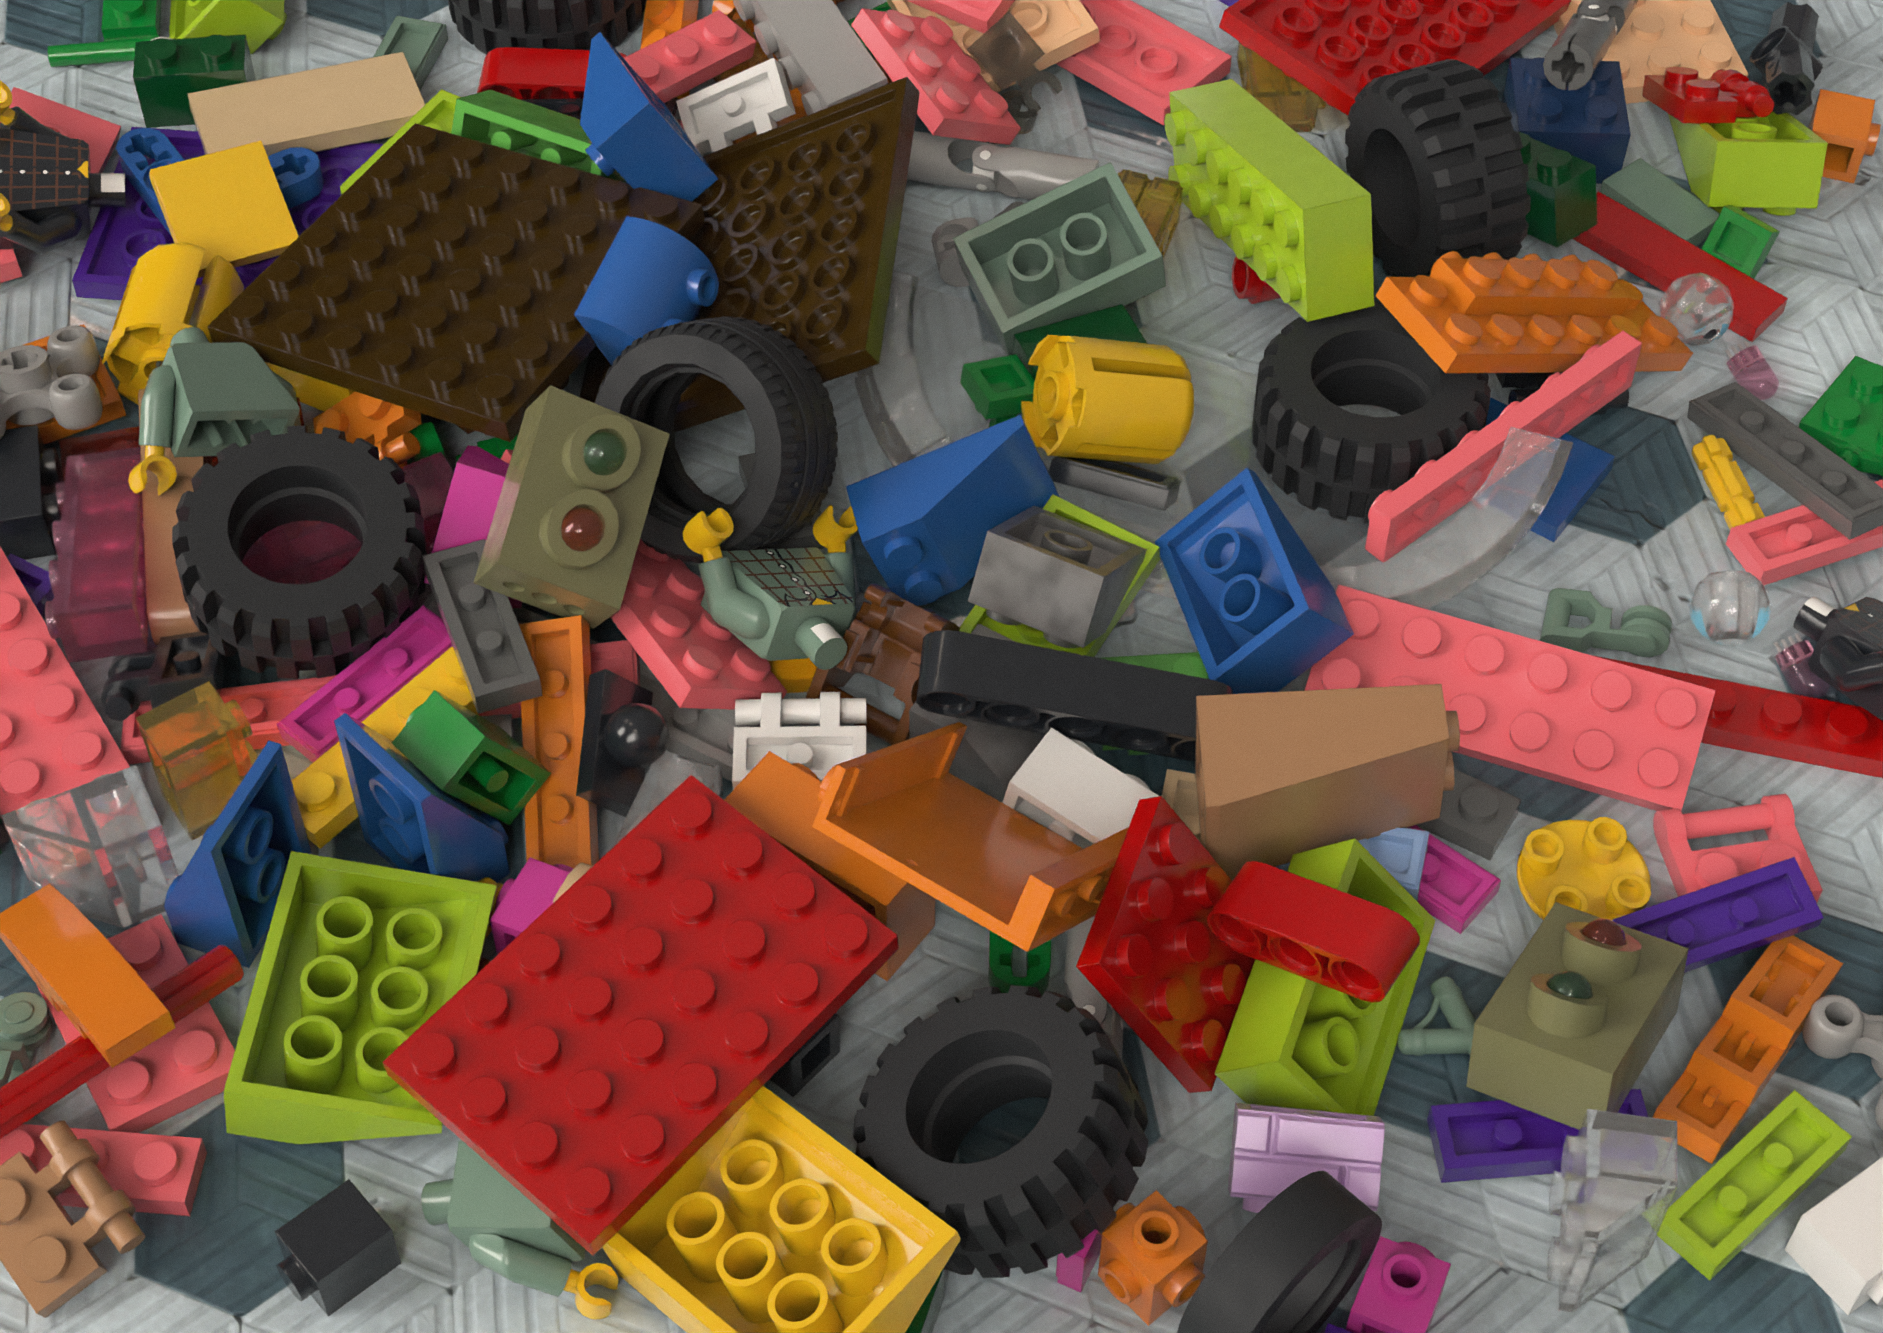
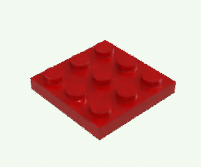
M1162 796L1138 801L1076 967L1189 1093L1212 1091L1217 1077L1214 1073L1255 959L1229 948L1211 932L1207 924V916L1232 880Z

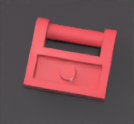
M1786 794L1763 796L1760 804L1682 814L1678 808L1656 811L1654 814L1653 828L1655 838L1678 897L1795 857L1816 903L1818 902L1823 890L1796 829L1794 808ZM1761 829L1765 830L1769 839L1691 851L1688 843L1689 839Z

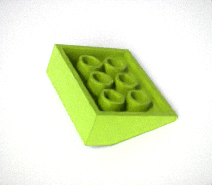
M291 851L223 1091L227 1133L292 1144L442 1133L444 1124L388 1076L382 1062L478 973L497 885Z

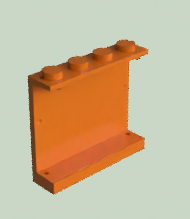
M961 722L842 762L828 771L819 786L821 790L817 799L821 802V805L812 825L813 828L1026 952L1096 915L1128 828L1123 829L1083 849L950 774L949 769L967 729V726Z

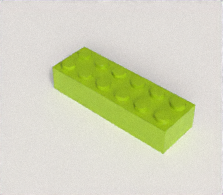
M1233 79L1169 92L1171 113L1165 115L1164 124L1167 139L1173 147L1174 165L1168 169L1169 186L1173 196L1183 202L1197 219L1199 218L1213 231L1216 238L1221 239L1235 252L1238 259H1242L1257 273L1260 280L1270 285L1280 295L1283 302L1292 306L1307 322L1373 307L1374 275L1371 194Z

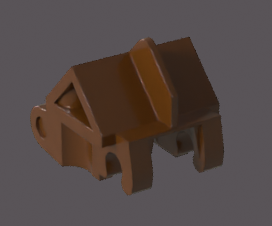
M871 584L864 595V598L871 603L863 602L849 630L846 629L843 636L848 646L846 655L838 665L831 669L822 670L817 667L805 699H820V692H840L841 698H856L838 688L844 687L855 673H864L895 689L893 696L905 703L901 719L898 720L867 703V724L853 725L866 726V732L894 745L909 739V710L917 700L923 637L935 631H959L960 627L935 614V611L931 609H923L878 584Z

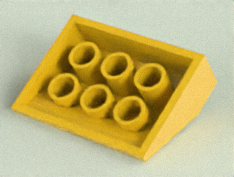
M762 1086L602 1248L619 1276L687 1333H905L961 1239L958 1232L765 1086Z

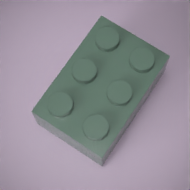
M1111 162L953 238L961 270L1007 356L1014 354V334L1119 304L1126 306L1166 286L1163 256Z

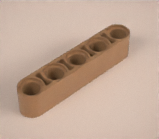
M139 389L138 393L139 427L140 406L145 389ZM140 446L141 462L145 459V446ZM165 448L164 456L176 468L177 476L173 485L158 496V478L152 471L146 470L147 484L145 489L142 490L147 613L155 645L159 644L160 637L199 632L191 618L188 603L184 599L172 545V527L178 523L176 508L182 494L188 490L194 492L191 479L203 465L208 463L212 466V456L174 457L171 448Z

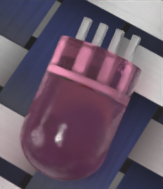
M1745 340L1743 343L1747 348L1744 349L1741 343L1737 345L1740 349L1739 353L1735 346L1731 347L1735 354L1734 356L1731 355L1728 349L1725 350L1729 357L1726 365L1739 385L1760 400L1769 399L1777 392L1779 386L1778 378L1757 345L1750 346L1748 341Z
M1796 633L1795 637L1799 643L1795 644L1792 636H1789L1788 640L1792 646L1788 647L1785 639H1782L1781 643L1785 648L1783 651L1778 642H1775L1774 646L1778 654L1774 658L1793 692L1797 695L1818 699L1823 697L1828 692L1830 685L1809 670L1808 661L1814 651L1810 641H1802L1800 635Z

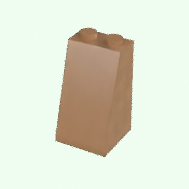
M1442 684L1196 696L1195 779L1201 844L1232 880L1248 861H1258L1276 867L1289 863L1293 854L1354 838L1357 841L1365 838L1370 839L1395 828H1407L1440 818L1443 791H1453L1454 762L1451 751H1458L1460 745L1457 711L1445 710Z

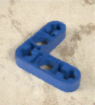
M153 128L131 130L122 135L116 146L123 173L171 235L151 184L149 172L150 169L184 161V159L168 138L159 130ZM292 147L268 156L288 209L311 200L323 189L324 179L320 160L313 151L302 147ZM144 155H146L150 159L154 158L155 162L151 165H148L147 159L144 157Z

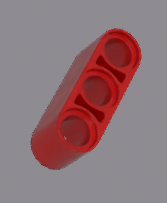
M495 48L488 52L484 58L477 93L493 90L520 100L583 98L590 50ZM620 53V55H621L623 58L627 56V55H625V54H623V53Z
M1248 861L1242 866L1207 916V924L1211 932L1229 948L1371 1003L1380 1002L1386 997L1420 945V937L1417 930L1399 913L1258 861Z

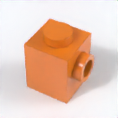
M1820 89L1808 128L1828 143L1822 177L1854 183L1863 155L1873 156L1881 124L1872 123L1875 100Z

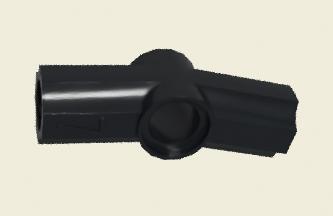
M1787 2L1775 10L1772 15L1768 35L1757 44L1749 57L1750 62L1762 73L1763 86L1768 90L1770 98L1774 101L1773 112L1777 115L1792 113L1798 116L1813 104L1811 91L1815 86L1814 81L1821 73L1823 64L1813 54L1819 16L1808 4L1793 5Z

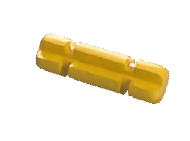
M1714 435L1704 436L1702 442L1693 446L1692 457L1699 470H1703V478L1720 512L1726 511L1724 519L1729 529L1765 517L1758 502L1754 503V494L1736 460L1732 461L1733 454L1723 438H1716Z

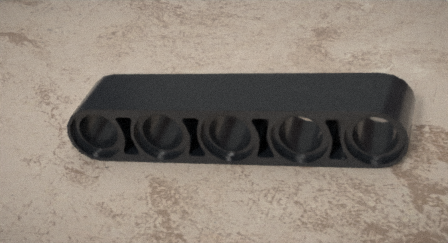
M943 630L928 633L923 637L916 703L920 708L939 715L1047 734L1053 728L1069 739L1195 762L1196 696L1233 694V691L1228 685L1211 679L960 631Z

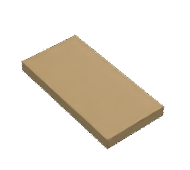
M403 52L187 94L205 155L260 140L263 143L267 156L292 147H302L313 152H319L389 138L425 105Z

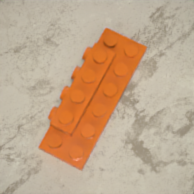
M1451 251L1442 255L1434 263L1430 276H1387L1376 294L1380 302L1444 373L1564 372L1579 362L1586 351L1596 344L1603 345L1623 330L1642 343L1635 372L1682 371L1693 355V352L1677 337L1679 335L1677 328L1668 320L1657 316L1642 301L1643 294L1637 287L1625 280L1618 279L1616 272L1603 262L1593 259L1582 262L1573 254L1567 255L1560 260L1552 258L1549 261H1543L1535 253L1528 254L1521 259L1513 257L1509 260H1504L1496 252L1488 253L1482 258L1472 256L1469 259H1464L1458 252Z

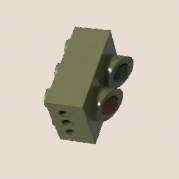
M550 385L525 411L473 583L564 618L581 615L589 623V627L593 629L618 612L621 608L670 434Z
M1555 902L1474 1023L1466 1087L1596 1137L1603 1138L1677 1013L1689 948L1617 924L1611 919L1600 918Z

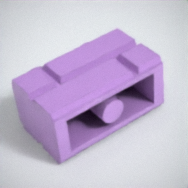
M1235 1102L1228 1177L1230 1197L1243 1198L1242 1209L1259 1213L1278 1194L1300 1178L1312 1172L1326 1171L1372 1211H1377L1385 1132L1384 1122L1379 1116Z

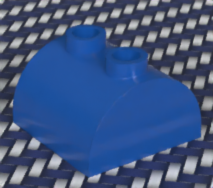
M626 216L574 316L583 328L589 332L597 347L612 366L613 361L622 354V351L628 345H631L634 340L643 337L649 331L677 323L695 321L703 306L708 307L715 301L719 288L718 277L706 255L685 237L658 223Z

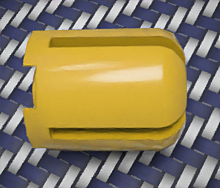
M186 242L158 245L141 256L137 264L132 268L102 364L107 360L109 370L119 380L117 391L137 405L139 389L146 388L149 375L157 368V361H161L160 366H162L173 336L185 328L196 327L203 330L209 343H213L207 326L244 291V285L234 266L219 255H216L206 267L201 285H195L205 254V248Z
M1047 335L1037 344L1029 359L1028 365L1038 366L1034 381L1033 402L1022 401L1021 403L1022 418L1036 447L1042 448L1048 456L1158 464L1173 456L1189 433L1194 417V387L1191 383V374L1184 357L1167 345Z

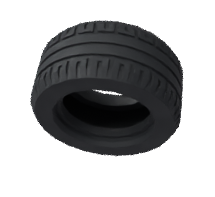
M724 316L657 328L644 334L643 337L634 340L631 345H628L622 351V354L609 367L606 377L599 387L595 404L670 434L640 537L647 546L653 547L656 552L667 554L668 557L675 560L680 559L682 562L704 563L703 556L693 552L684 542L683 530L688 521L700 511H704L706 517H708L717 508L726 510L732 518L734 525L731 536L719 545L721 551H749L770 548L799 532L805 526V523H808L814 517V513L818 512L822 505V500L828 494V487L831 486L833 480L832 472H835L837 464L836 457H838V448L836 446L838 432L836 418L833 414V404L829 398L827 388L823 385L820 374L816 372V367L813 363L807 360L805 353L798 349L793 341L786 339L785 335L778 330L774 331L768 325H761L760 322L752 319L747 320L746 318ZM700 373L724 383L744 405L754 430L756 461L748 487L733 504H725L703 493L686 474L675 447L674 418L681 394Z

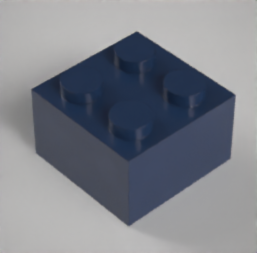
M1510 58L1501 102L1507 104L1513 116L1510 121L1514 131L1525 133L1530 138L1556 149L1565 150L1577 158L1596 165V184H1602L1605 179L1621 170L1631 133L1620 62L1601 61L1585 86L1577 90L1568 91V87L1566 90L1558 89L1548 81L1543 68L1545 58Z

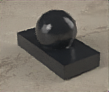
M607 669L589 675L576 796L623 817H628L641 812L645 769L665 754L670 734L667 720L652 706L653 692Z

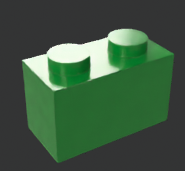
M436 690L410 714L406 726L392 742L404 756L442 791L508 825L513 822L551 775V772L501 727Z

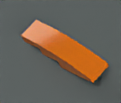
M50 883L0 913L1 940L58 1012L63 1011L84 1039L89 1038L112 1068L176 1028L168 1009L132 966L76 906Z
M1794 935L1772 942L1733 992L1722 1015L1695 1049L1685 1071L1658 1105L1650 1121L1651 1128L1712 1164L1800 1035L1812 1005L1819 998L1824 997L1844 963Z

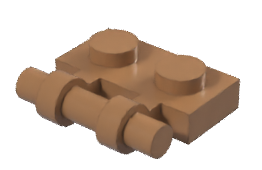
M63 1120L52 1124L40 1135L41 1141L52 1155L49 1164L42 1170L38 1171L30 1158L20 1151L0 1165V1261L36 1314L44 1318L48 1317L107 1272V1269L92 1249L95 1245L108 1236L119 1253L124 1254L133 1250L145 1239V1234L132 1217L136 1211L132 1202L123 1190L114 1191L96 1166L100 1158L92 1145L85 1138L77 1139ZM71 1185H73L89 1208L85 1216L76 1223L73 1222L56 1197Z

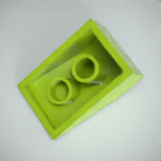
M1772 111L1766 117H1736L1735 123H1682L1668 114L1691 192L1705 205L1711 207L1719 214L1723 207L1733 205L1740 210H1743V208H1762L1766 213L1780 216L1794 215L1797 208H1817L1828 143L1789 113L1777 115Z

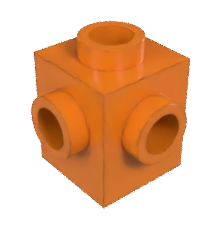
M1157 1190L1137 1206L1133 1203H1127L1115 1211L1117 1214L1116 1218L1101 1234L1102 1241L1098 1276L1111 1294L1120 1302L1127 1304L1148 1326L1170 1307H1179L1194 1295L1205 1278L1203 1268L1208 1245L1204 1230L1195 1216L1182 1206L1173 1207Z

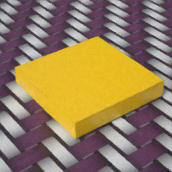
M261 140L150 169L149 178L174 243L186 242L205 248V254L197 278L204 277L206 267L216 255L221 256L236 268L279 256L299 237Z

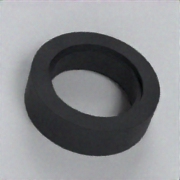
M1326 1171L1312 1172L1300 1178L1270 1201L1242 1229L1217 1259L1191 1298L1182 1316L1177 1333H1315L1336 1309L1367 1264L1381 1233V1218Z

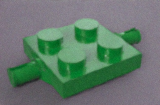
M1855 356L1799 422V428L1858 471L1878 474L1880 476H1883V366Z

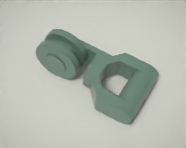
M1555 588L1548 595L1540 641L1581 653L1593 647L1626 651L1641 657H1654L1668 649L1670 633L1672 631V620L1665 611L1657 607L1638 605L1624 612L1620 629H1612L1613 608L1603 607L1590 591ZM1570 615L1588 617L1592 622L1583 629L1568 627Z
M14 993L0 1000V1088L30 1069L36 1048L45 1043L52 1033L53 1023L49 1015L48 1006L45 1000L36 993Z

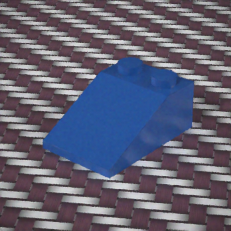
M601 32L591 39L580 119L581 127L592 142L585 151L608 177L616 170L625 179V183H628L633 189L642 187L692 202L718 180V177L664 102Z
M1021 415L846 486L861 541L890 591L917 606L930 604L939 597L961 589L975 576L988 530L1032 506L1043 509L1052 494L1060 497Z
M1248 467L1155 541V545L1160 547L1161 560L1209 679L1231 687L1233 694L1278 692L1354 635L1332 584L1255 471Z
M346 713L334 720L364 840L393 868L475 882L485 877L499 882L510 874L505 850L508 836L496 818L485 812L479 814L471 805L442 791L392 744V740Z
M270 740L267 742L215 823L210 825L204 833L200 846L183 874L177 876L171 883L164 904L178 944L204 953H208L218 945H225L236 955L241 966L247 968L251 966L266 942L291 851L312 854L281 744Z

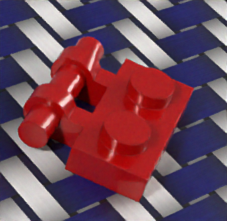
M1668 67L1665 70V75H1645L1642 96L1682 123H1735L1736 117H1766L1770 115L1774 108V101L1770 98V94L1764 86L1757 82L1749 81L1744 74L1733 69L1717 70L1713 73L1710 80H1703L1698 76L1699 71L1687 67Z

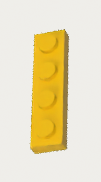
M453 646L361 723L393 741L406 726L410 714L423 704L434 690L478 714ZM338 741L292 780L307 838L319 849L358 817L340 742Z

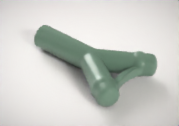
M1448 976L1440 977L1430 987L1434 999L1427 1016L1413 1029H1403L1398 1034V1048L1404 1055L1471 1054L1476 1019L1463 998L1461 989L1454 980ZM1440 1007L1451 1028L1426 1029L1433 1022Z

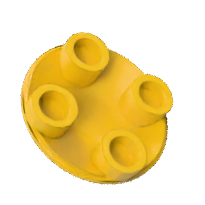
M1598 817L1593 821L1562 820L1536 829L1527 836L1517 860L1516 871L1520 891L1529 907L1542 920L1545 919L1555 902L1610 921L1645 909L1651 896L1650 875L1643 857L1634 845L1627 840V832L1623 825L1608 817Z

